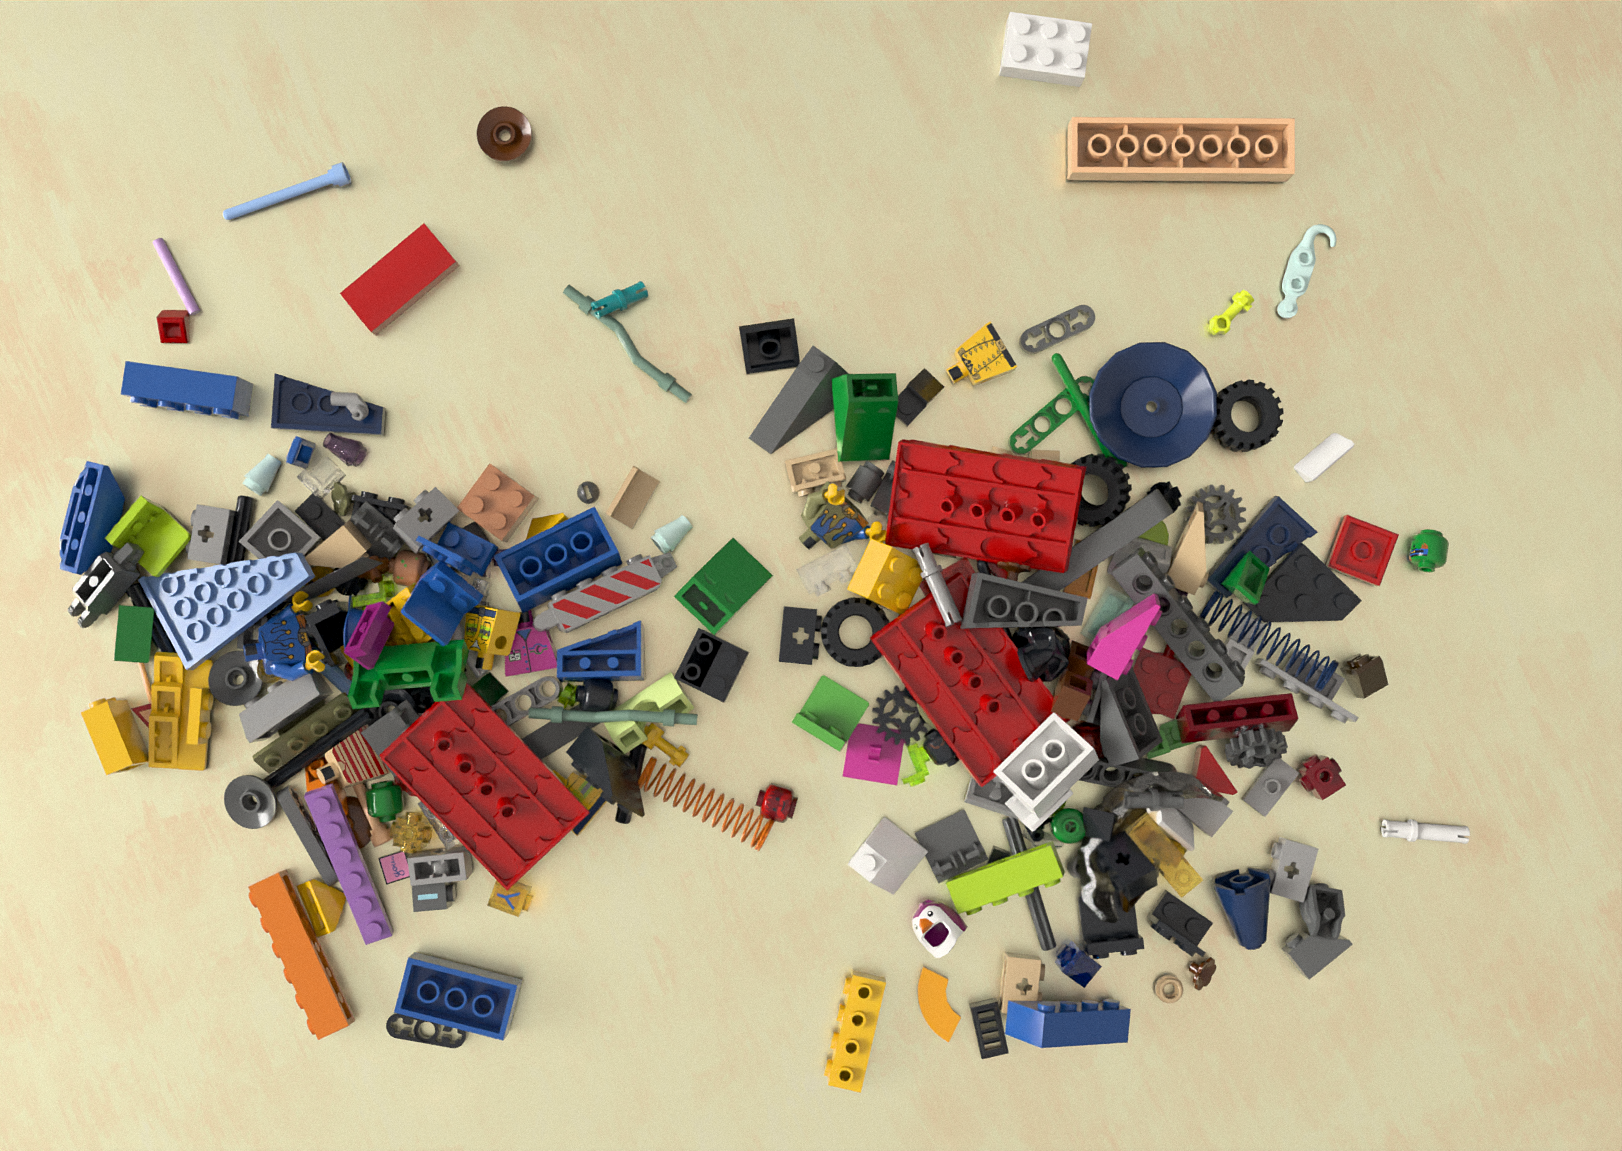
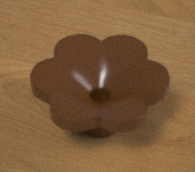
M372 556L369 559L383 563L359 575L358 578L371 579L373 583H379L383 580L382 574L389 571L388 565L390 561L387 557Z
M1000 561L997 563L999 568L1008 572L1007 579L1018 581L1020 573L1031 572L1030 566Z
M1212 957L1201 964L1193 962L1189 967V971L1195 974L1193 983H1195L1196 990L1200 991L1203 986L1206 987L1216 971L1215 959Z

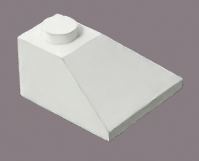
M884 817L853 855L848 865L870 883L894 895L928 853V850L887 817Z

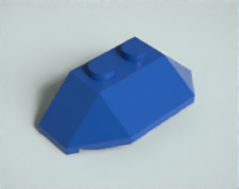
M87 461L84 470L79 474L73 485L60 535L61 570L82 575L99 555L105 552H112L113 545L105 537L110 533L114 525L119 522L123 513L125 498L109 466Z

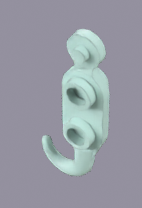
M1318 224L1309 228L1303 240L1289 258L1282 281L1285 299L1279 303L1277 309L1278 314L1283 318L1289 319L1296 315L1298 311L1296 299L1303 295L1308 288L1316 260L1314 250L1316 235L1319 233L1327 234L1330 238L1331 247L1336 246V234L1327 225Z

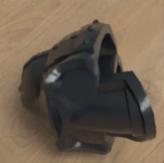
M1020 627L1013 634L1012 638L1015 646L1018 648L1017 652L1021 666L1031 682L1036 681L1038 678L1042 682H1052L1068 667L1069 660L1066 658V655L1070 648V638L1059 627Z

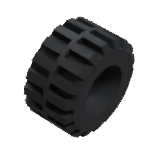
M1248 379L1244 382L1240 380L1230 384L1218 392L1217 417L1212 427L1215 432L1212 435L1214 439H1220L1222 441L1220 443L1221 446L1224 448L1231 447L1230 450L1235 452L1239 450L1248 452L1271 442V439L1279 433L1277 429L1283 423L1280 415L1284 414L1283 408L1278 406L1281 400L1279 397L1274 398L1272 394L1275 391L1272 388L1266 389L1265 383L1261 381L1254 383V380ZM1237 401L1249 402L1256 408L1259 421L1255 430L1246 432L1234 424L1231 411Z
M1100 453L1097 455L1088 454L1071 463L1085 466V476L1088 474L1099 476L1108 487V498L1102 505L1089 503L1081 494L1077 524L1082 526L1089 524V527H1095L1098 524L1104 525L1117 517L1126 508L1125 505L1131 497L1129 492L1132 490V484H1128L1129 474H1125L1122 470L1125 467L1121 463L1116 464L1115 458L1111 456L1106 458L1105 454Z
M853 597L836 603L827 612L822 622L821 638L826 651L835 661L849 667H864L874 663L882 654L872 640L860 649H852L844 645L839 636L842 622L851 616H861L870 623L872 635L890 622L886 613L876 603L865 598Z

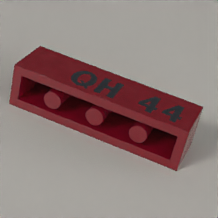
M1292 693L1183 705L1176 717L1182 743L1239 737V734L1244 731H1259L1261 728L1267 730L1274 728L1275 732H1288L1299 719Z

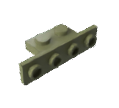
M345 692L328 703L322 699L278 730L280 737L252 756L253 760L270 774L361 709L352 708L347 697L348 695Z

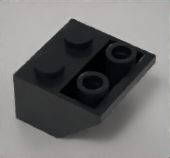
M698 628L674 678L724 703L750 652Z

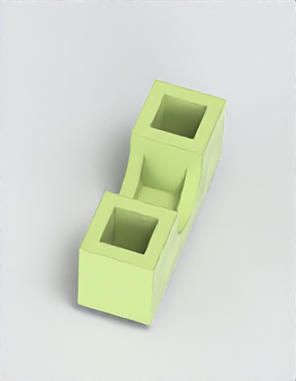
M670 672L612 711L643 710L664 712V709L675 710V713H688L694 709V706L681 684ZM604 722L612 740L624 754L648 739L644 732L647 722Z

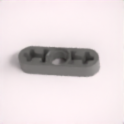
M1079 305L1037 324L1023 332L1019 339L1020 348L1023 352L1032 355L1088 330L1094 324L1095 313L1091 307ZM1079 311L1082 315L1087 314L1089 318L1086 320V325H1083L1082 322L1073 324L1072 328L1075 331L1071 332L1069 322L1077 318ZM1054 322L1061 323L1065 328L1064 335L1061 337L1051 335L1050 325ZM1044 328V334L1050 341L1049 343H1046L1045 338L1036 343L1037 348L1025 344L1029 334L1035 338L1042 334L1040 329Z

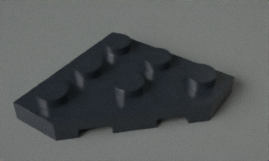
M1300 543L1267 576L1260 601L1256 605L1246 602L1242 603L1252 610L1257 617L1262 616V622L1267 623L1270 621H1341L1362 600L1307 546Z

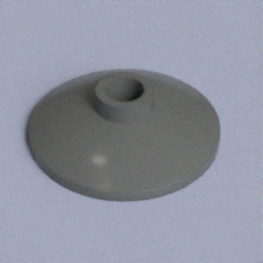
M244 651L228 652L219 657L210 669L208 677L210 691L223 704L229 706L244 705L259 694L264 682V671L258 660L246 662ZM242 675L244 680L240 685H237L236 679Z
M242 775L232 780L225 790L224 804L226 811L238 825L248 829H258L267 825L274 818L277 810L276 796L271 786L263 779L254 775Z

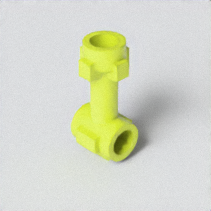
M1242 290L1240 293L1237 292L1232 297L1234 303L1222 315H1215L1210 319L1209 329L1213 335H1225L1231 329V321L1242 309L1247 312L1252 307L1251 304L1254 302V298L1250 293Z

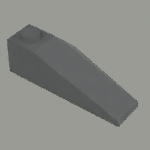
M813 345L749 436V439L769 454L774 453L809 426L819 421L820 418L834 410L832 379L849 373Z

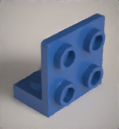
M450 522L447 524L437 544L419 535L416 539L417 542L424 545L422 551L433 556L438 561L441 560L446 565L449 564L455 567L458 571L470 577L473 572L483 577L498 549L495 544Z
M440 560L422 574L401 609V613L440 645L445 646L449 643L464 614L478 605L484 595Z

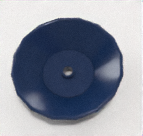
M1139 342L1116 352L1098 371L1089 393L1090 421L1099 441L1116 458L1141 468L1168 467L1191 457L1208 439L1217 417V391L1207 368L1189 351L1166 342ZM1150 402L1154 403L1156 411H1148L1146 405Z

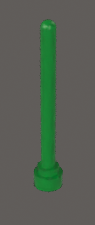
M1059 353L1053 354L1052 362L1102 453L1105 454L1106 458L1110 456L1115 458L1116 464L1121 463L1126 467L1128 465L1127 462L1116 458L1099 441L1090 421L1088 402L1062 355Z

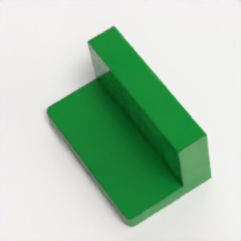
M119 605L114 661L149 662L154 617L153 608Z

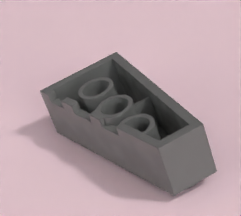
M977 572L971 576L960 629L1082 626L1088 598Z

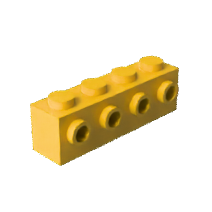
M854 970L852 971L851 978L846 977L843 987V993L847 994L845 1005H839L836 1019L841 1024L839 1032H833L830 1048L835 1050L832 1060L827 1059L824 1076H828L829 1086L861 1093L886 986V979L884 977Z

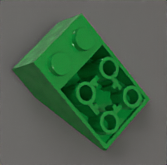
M896 373L845 374L833 378L832 391L838 462L889 460L898 406Z
M732 538L674 597L713 635H717L773 575L740 543Z

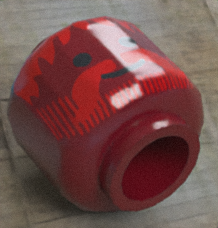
M770 783L765 791H759L755 806L761 807L760 815L762 814L763 818L768 820L772 818L775 822L784 823L788 818H793L798 797H794L793 789Z

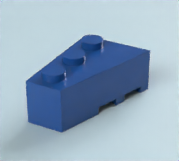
M640 620L627 627L615 629L607 634L558 649L557 678L560 682H584L586 679L644 681V625Z

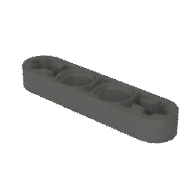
M291 785L286 786L276 793L277 799L322 879L327 885L332 886L339 882L319 831L296 790Z

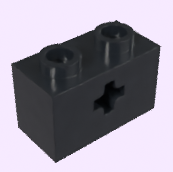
M784 606L779 662L812 665V659L818 660L820 643H814L815 632H821L822 616L817 615V609ZM799 628H804V633L809 634V638L804 639L803 644H797V639L793 638V632H798Z
M1125 830L1113 836L1111 842L1104 841L1096 845L1098 858L1095 860L1098 868L1103 874L1107 872L1114 889L1118 893L1122 892L1128 901L1158 885L1156 868Z

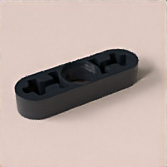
M398 1013L392 1014L386 1023L389 1035L397 1039L458 1048L468 1038V1031L457 1029V1033L462 1034V1037H458L456 1041H453L452 1035L443 1034L441 1039H438L441 1025L433 1022L430 1023L434 1025L435 1033L431 1037H426L421 1034L420 1026L423 1022L429 1021ZM402 1018L403 1024L412 1025L414 1020H417L413 1030L414 1034L410 1033L413 1029L410 1027H404L401 1031H398V1026L393 1025V1022ZM444 1026L442 1031L451 1032L453 1028Z

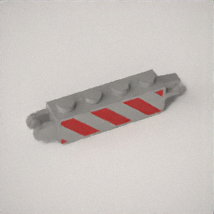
M670 552L652 558L650 555L643 558L639 554L627 560V566L619 570L614 566L601 573L603 577L594 582L591 578H588L576 584L577 590L567 593L566 590L554 594L551 596L552 601L547 605L548 610L535 616L532 624L533 628L542 632L557 626L559 631L569 633L656 591L660 587L661 578L677 568L673 556Z

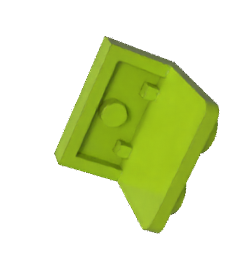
M141 495L131 505L121 520L114 525L105 539L111 545L120 549L127 542L138 544L144 551L138 563L152 576L160 577L189 543L191 534L161 505Z

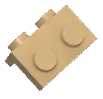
M837 448L785 461L792 493H798L799 497L814 493L815 488L823 487L827 481L837 485V488L842 487L841 482L846 481L843 464L838 462Z

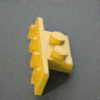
M206 660L194 670H186L184 667L177 768L181 770H206L208 739L211 735L210 712L213 707V695L209 688L208 677L210 669L214 664L213 660Z

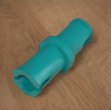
M639 281L625 289H615L611 295L591 302L592 310L604 306L603 309L594 312L595 316L600 319L616 310H626L628 305L648 298L647 290L636 294V291L645 287L644 283Z

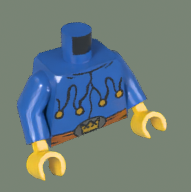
M303 591L296 592L292 598L293 604H289L259 628V643L243 645L246 662L262 659L266 674L289 681H295L307 674H311L313 669L317 672H322L325 669V664L319 661L324 659L325 656L317 650L312 651L305 628L304 615L299 612L300 610L310 611L313 607L312 602L309 600L303 602L309 596Z

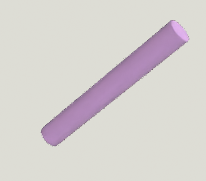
M163 238L154 240L152 243L189 315L198 314L200 309Z

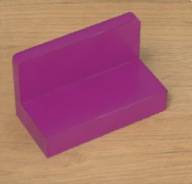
M383 601L366 606L344 650L346 655L367 670L374 668L394 627V622L387 618L391 607Z

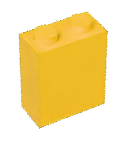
M115 697L107 700L102 698L88 704L90 709L81 712L106 775L127 772L148 763L149 752L127 700L117 701Z

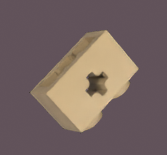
M1005 952L999 1006L1002 1013H1007L1008 1000L1042 1001V992H1038L1039 981H1044L1045 964H1041L1039 956ZM1025 978L1029 985L1024 986V989L1020 990L1017 983H1022V979Z

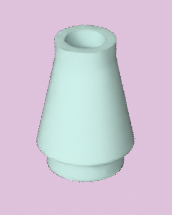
M267 454L262 461L244 476L246 479L242 484L254 493L262 496L265 491L268 492L281 462Z
M682 515L678 519L655 530L651 540L663 554H666L668 551L672 552L693 527L687 518Z

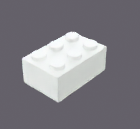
M1010 12L1006 23L999 76L1080 87L1085 78L1092 23Z

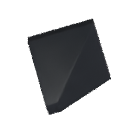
M1084 807L1083 826L1085 836L1111 842L1117 814Z

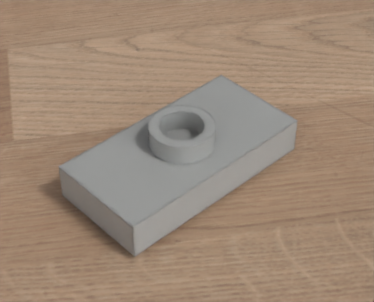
M1273 759V763L1266 766L1242 800L1266 817L1299 773L1282 759Z

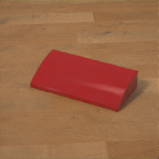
M423 223L340 294L370 332L378 335L460 265L425 223Z

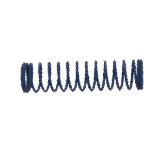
M1215 590L1199 616L1205 619L1219 599L1208 623L1209 627L1213 625L1228 606L1218 628V632H1221L1238 611L1227 635L1230 638L1248 616L1237 640L1238 644L1258 621L1246 647L1249 649L1268 626L1256 655L1260 654L1278 631L1266 661L1271 658L1280 644L1288 637L1275 665L1278 666L1297 643L1285 672L1289 671L1298 657L1307 648L1295 678L1299 676L1309 661L1317 654L1314 664L1305 679V684L1327 659L1314 689L1321 692L1338 667L1339 662L1336 659L1328 666L1330 657L1325 656L1316 666L1320 650H1316L1307 659L1311 648L1310 644L1305 645L1296 655L1301 643L1300 638L1296 639L1286 650L1291 638L1290 633H1287L1276 645L1281 633V627L1276 628L1266 640L1271 629V621L1267 622L1256 635L1262 621V616H1258L1246 630L1252 616V610H1249L1236 625L1243 608L1242 604L1226 620L1232 607L1233 599L1228 600L1216 615L1223 599V593L1220 594V591Z

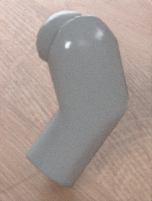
M349 392L331 393L332 406H346L352 413V418L358 421L367 417L369 412L368 405L359 394Z

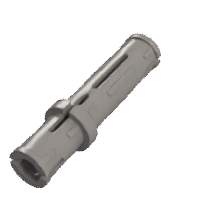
M929 543L920 545L921 548L916 547L912 551L921 567V577L926 579L944 619L945 626L949 627L963 619L941 574L943 569L941 565H937Z

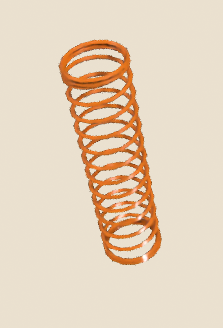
M653 756L649 759L638 780L640 789L644 785V792H647L659 776L653 796L657 797L669 781L663 797V802H667L679 785L673 801V808L680 803L689 790L682 809L683 812L689 809L699 794L692 817L698 815L710 797L702 817V823L709 818L719 803L712 821V828L718 824L730 806L721 832L726 831L739 812L731 838L735 837L749 816L741 837V843L746 840L760 819L750 845L751 848L755 846V850L760 851L775 822L772 818L768 820L757 836L764 817L762 814L759 815L747 832L754 813L752 808L736 829L744 809V804H740L727 823L734 805V798H732L717 819L725 797L724 793H722L707 814L715 793L714 788L711 789L697 810L705 789V783L700 786L687 805L696 782L695 778L691 780L677 801L686 773H683L667 796L676 773V768L671 771L657 792L667 764L664 763L653 781L647 787L657 762V758Z

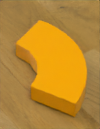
M923 966L917 986L921 1012L930 1028L942 1039L949 1042L961 1019V1016L951 1008L947 1001L946 988L949 979Z

